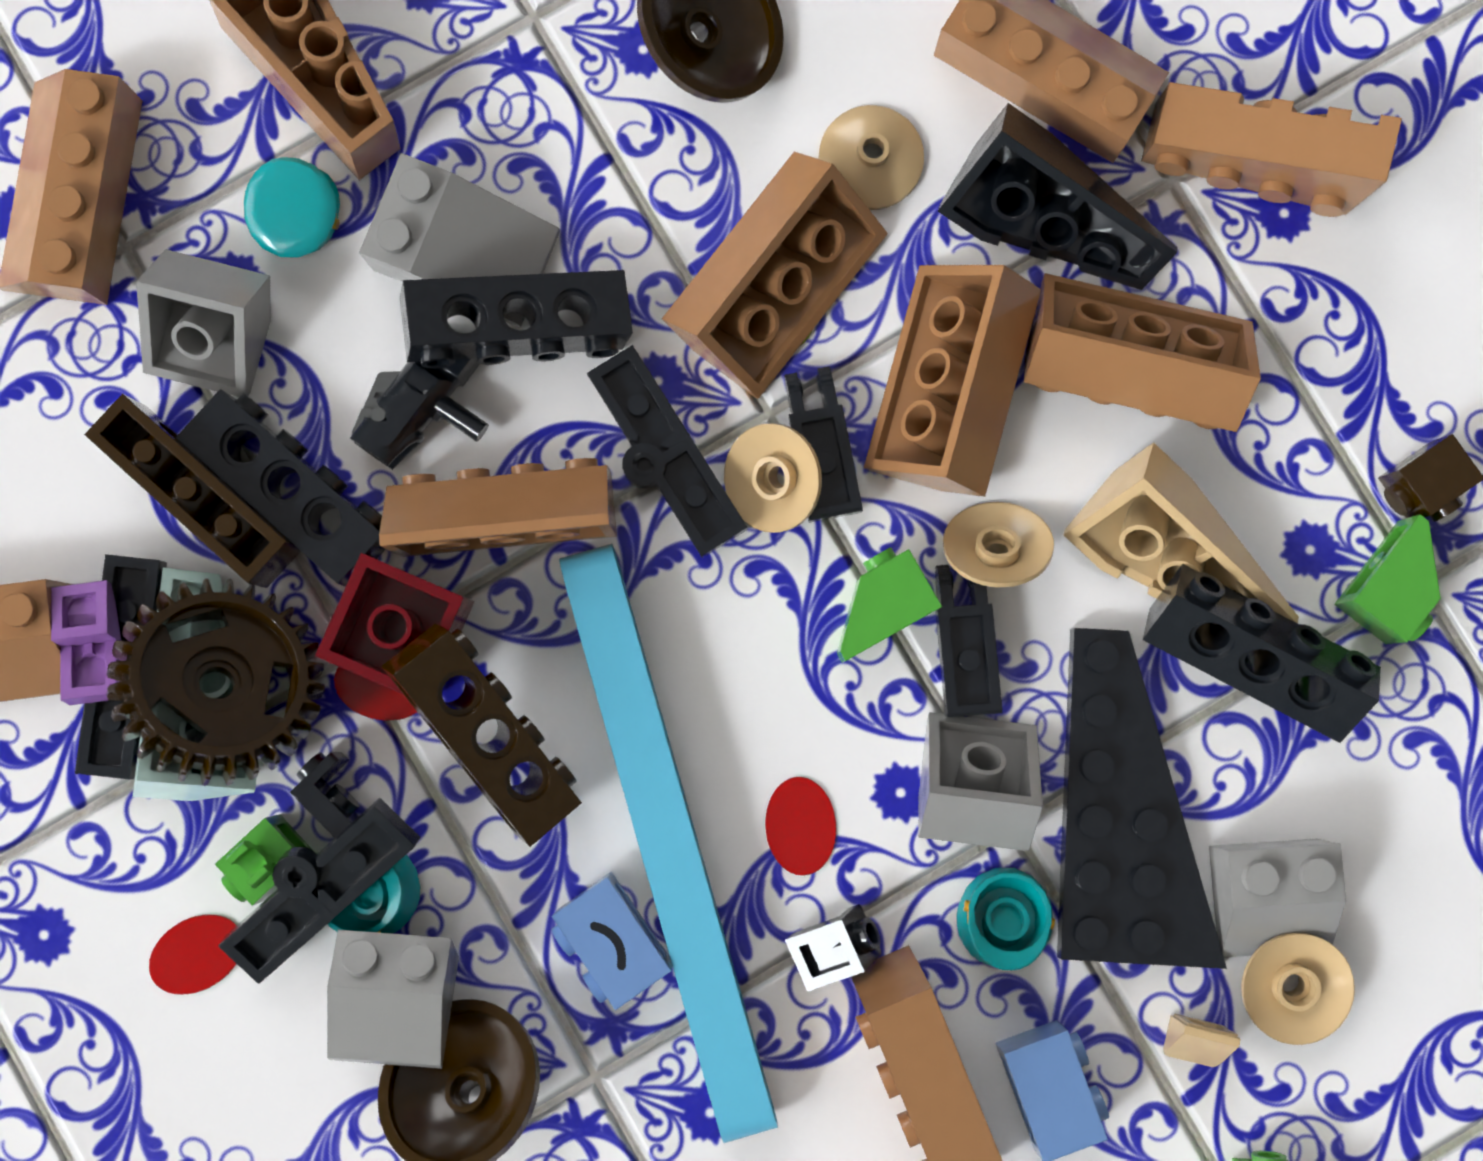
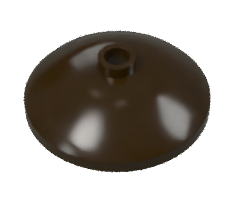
M637 0L638 23L650 55L661 71L672 82L691 95L712 102L727 103L739 101L760 90L768 83L777 70L783 51L784 37L781 14L776 0Z
M475 999L452 1001L442 1069L388 1064L383 1066L378 1087V1113L383 1132L395 1152L405 1161H496L505 1154L526 1128L533 1114L539 1093L540 1066L531 1036L518 1019L493 1003ZM476 1086H480L478 1098L474 1102L469 1103L471 1090Z

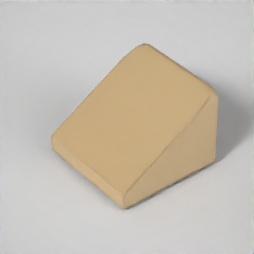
M1174 1013V1016L1170 1015L1163 1052L1169 1057L1216 1067L1239 1048L1241 1039L1237 1037L1236 1033L1223 1025Z

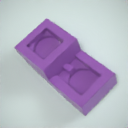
M107 580L51 587V641L61 647L60 700L68 705L108 701L106 696L107 687L109 684L120 682L106 676L108 664L114 661H121L113 657L112 654L114 642L116 640L121 641L112 585Z

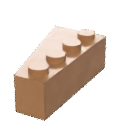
M209 0L221 29L359 181L401 149L393 118L362 60L359 59L342 22L336 16L328 0Z
M1169 82L1156 101L1141 162L1155 165L1157 171L1166 175L1182 176L1187 173L1206 178L1209 185L1219 189L1231 190L1240 187L1259 192L1258 196L1268 202L1287 203L1293 201L1310 206V210L1315 214L1337 217L1348 214L1387 182L1402 118L1381 115L1378 125L1350 121L1352 110L1329 107L1327 114L1310 115L1297 113V110L1293 107L1294 101L1272 98V100L1258 101L1252 106L1243 104L1244 97L1242 93Z
M908 945L878 958L865 972L851 976L865 1009V1013L855 1018L868 1049L880 1045L886 1062L877 1065L876 1068L889 1099L901 1095L906 1111L897 1114V1118L910 1148L921 1143L927 1157L922 1161H1002L932 987L910 946Z

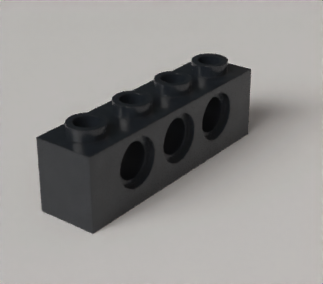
M624 270L403 280L400 308L407 362H421V366L425 368L448 367L453 365L456 359L477 358L479 364L495 365L509 361L511 359L510 356L532 355L533 360L546 362L561 359L565 356V353L586 352V356L589 358H606L616 355L619 350H622L633 334ZM561 310L576 312L581 317L583 326L571 327L566 325L560 319L558 312ZM512 312L519 313L528 320L530 328L526 330L513 329L505 322L503 316ZM456 315L465 316L474 323L476 330L470 333H459L451 328L447 320Z
M220 389L175 438L337 584L346 587L361 553L378 559L386 550L380 546L379 541L382 515L364 500L357 507L342 493L348 485L324 464L316 471L302 458L309 450L285 429H282L276 435L268 428L263 421L269 414L245 393L236 399ZM258 437L260 442L258 455L253 460L243 463L240 457L242 445L247 440ZM291 473H298L301 481L298 492L291 498L283 499L280 494L281 481ZM337 508L341 514L339 528L330 535H323L319 528L322 514L329 509Z
M1182 564L1149 609L1142 640L1339 743L1344 740L1379 701L1381 667L1374 664L1366 655L1354 650L1349 651L1324 638L1313 627L1305 624L1299 625L1276 613L1263 601L1248 598L1228 588L1211 574L1198 572Z

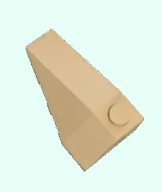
M1154 442L1113 471L1064 531L1063 535L1100 570L1117 579L1122 573L1149 587L1147 594L1156 599L1180 566L1184 564L1198 572L1213 575L1228 588L1248 598L1261 600L1276 613L1298 623L1299 616L1193 479Z

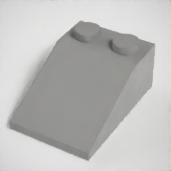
M401 153L359 254L373 271L402 282L403 280L543 274L559 236L560 229L452 172ZM513 312L503 316L505 322L520 328L525 319L523 315Z

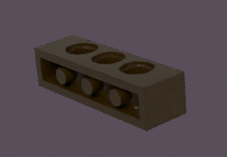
M122 393L84 434L248 584L268 588L301 552L175 438L178 434L144 404Z
M435 623L381 667L513 833L531 847L582 803L570 788L577 780L558 757L555 756L549 761L542 752L539 745L545 739L530 719L525 715L517 719L508 708L506 703L512 699V696L504 684L492 672L484 676L472 660L479 653L463 632L457 628L451 633ZM462 675L465 682L463 693L454 701L444 702L442 690L445 683L454 676ZM496 719L498 729L495 737L488 743L478 744L476 735L479 727L487 720ZM529 762L530 771L528 777L522 783L511 786L510 775L513 769L520 763Z

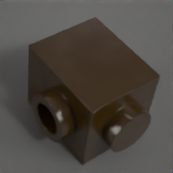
M1452 433L1429 442L1378 477V479L1385 488L1384 496L1386 501L1396 513L1406 518L1419 514L1423 517L1430 516L1433 522H1436L1460 508L1463 502L1459 496L1481 482L1483 475Z

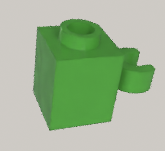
M279 814L265 817L218 860L215 865L224 874L221 881L226 890L241 902L247 900L253 906L265 901L277 890L272 877L273 869L286 851L294 847L313 849Z

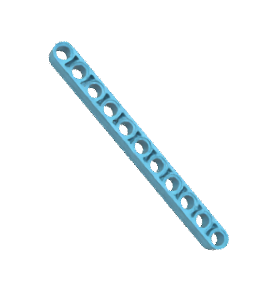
M608 544L560 558L559 562L722 1141L727 1143L778 1128L765 1074L613 544Z

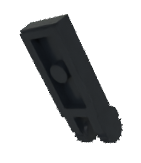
M830 366L817 368V388L821 394L824 408L809 411L804 409L802 399L803 388L797 372L784 375L791 412L788 416L789 425L808 440L818 457L821 467V493L815 509L808 517V523L858 514L863 511L842 404L838 405Z
M936 565V595L942 607L937 609L935 614L945 718L1002 713L992 603L988 604L987 586L967 579L972 605L954 606L953 575L949 565Z

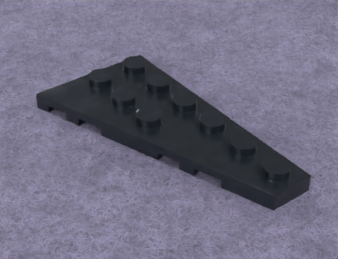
M1070 629L1057 957L1061 960L1227 969L1130 633L1123 630Z

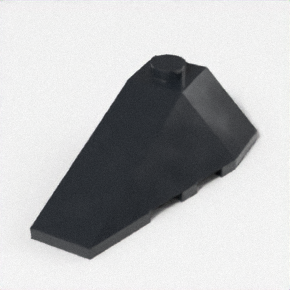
M1009 103L1006 104L977 141L938 207L939 213L981 241L997 246L1001 241L1030 250L1029 256L1045 261L1047 256L1078 265L1081 272L1142 290L1177 253V246L1058 138Z

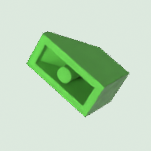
M1420 514L1397 521L1334 604L1385 644L1412 642L1418 639L1431 625L1433 616L1429 613L1441 599L1429 521Z
M891 547L863 563L867 573L860 576L856 582L837 650V655L842 663L942 607L909 549L896 556Z

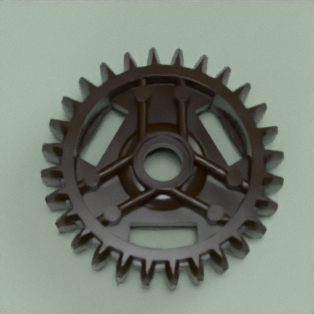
M206 578L202 582L200 593L193 595L187 584L183 582L178 589V601L174 602L164 591H161L156 600L158 612L142 604L137 615L142 625L131 621L125 623L122 634L128 641L116 640L112 649L113 657L121 661L110 662L106 675L108 678L120 682L109 684L106 696L108 700L124 701L115 706L111 714L114 722L131 720L122 732L123 741L127 742L139 736L144 739L137 752L139 759H143L156 750L160 753L156 768L158 772H163L174 761L180 764L178 780L180 782L185 781L192 768L201 770L202 785L207 786L214 771L222 770L225 783L229 786L235 780L237 768L242 767L249 780H253L257 777L260 770L258 760H261L270 770L277 768L281 759L277 749L288 756H292L295 753L298 743L293 736L301 739L307 738L312 725L305 719H316L321 710V706L312 700L322 697L325 691V684L313 681V679L321 676L324 671V663L308 661L315 656L319 643L301 644L300 641L309 629L308 623L292 628L288 623L294 613V608L289 607L280 614L273 610L276 600L275 593L270 594L261 603L254 600L255 585L250 584L243 596L234 594L233 580L230 578L226 581L222 592H213L210 580ZM222 620L226 626L174 643L169 635L170 631L196 621ZM273 665L285 667L289 677L290 687L284 717L264 714ZM220 672L231 680L233 689L228 696L221 699H213L202 692L199 680L207 673ZM161 701L205 735L200 743H196L179 736L155 716L152 709Z

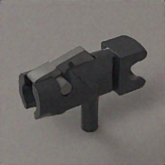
M477 358L456 359L453 365L443 368H425L421 366V362H407L401 371L380 372L375 379L363 409H361L350 439L365 452L392 470L423 442L425 437L423 431L433 420L440 422L444 419L474 441H479L487 431L489 424L450 398L459 385L463 387L480 365L477 362Z

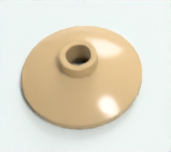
M866 105L855 107L842 113L828 126L820 143L818 159L833 163L868 209L879 210L899 203L915 188L923 170L924 149L917 130L907 118L890 108ZM868 144H876L882 149L883 154L878 158H870L865 155L863 148Z
M769 423L748 429L733 443L725 462L724 484L728 497L744 522L760 531L778 533L799 526L811 515L820 497L822 474L818 457L811 444L802 434L786 425ZM780 467L785 476L784 486L780 484L777 478Z
M988 502L964 509L949 522L944 533L943 550L949 564L964 578L989 587H1013L1035 579L1046 570L1052 560L1054 539L1048 525L1034 512L1011 503Z
M1286 933L1266 941L1253 953L1244 969L1241 993L1247 1014L1262 1032L1282 1043L1305 1045L1323 1040L1342 1025L1353 1004L1355 985L1350 965L1335 946L1313 934ZM1290 975H1297V987L1292 991H1284V981Z

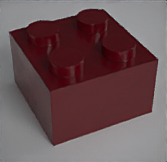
M361 553L315 657L403 694L381 666L435 623L451 633L457 628L462 631L475 601Z

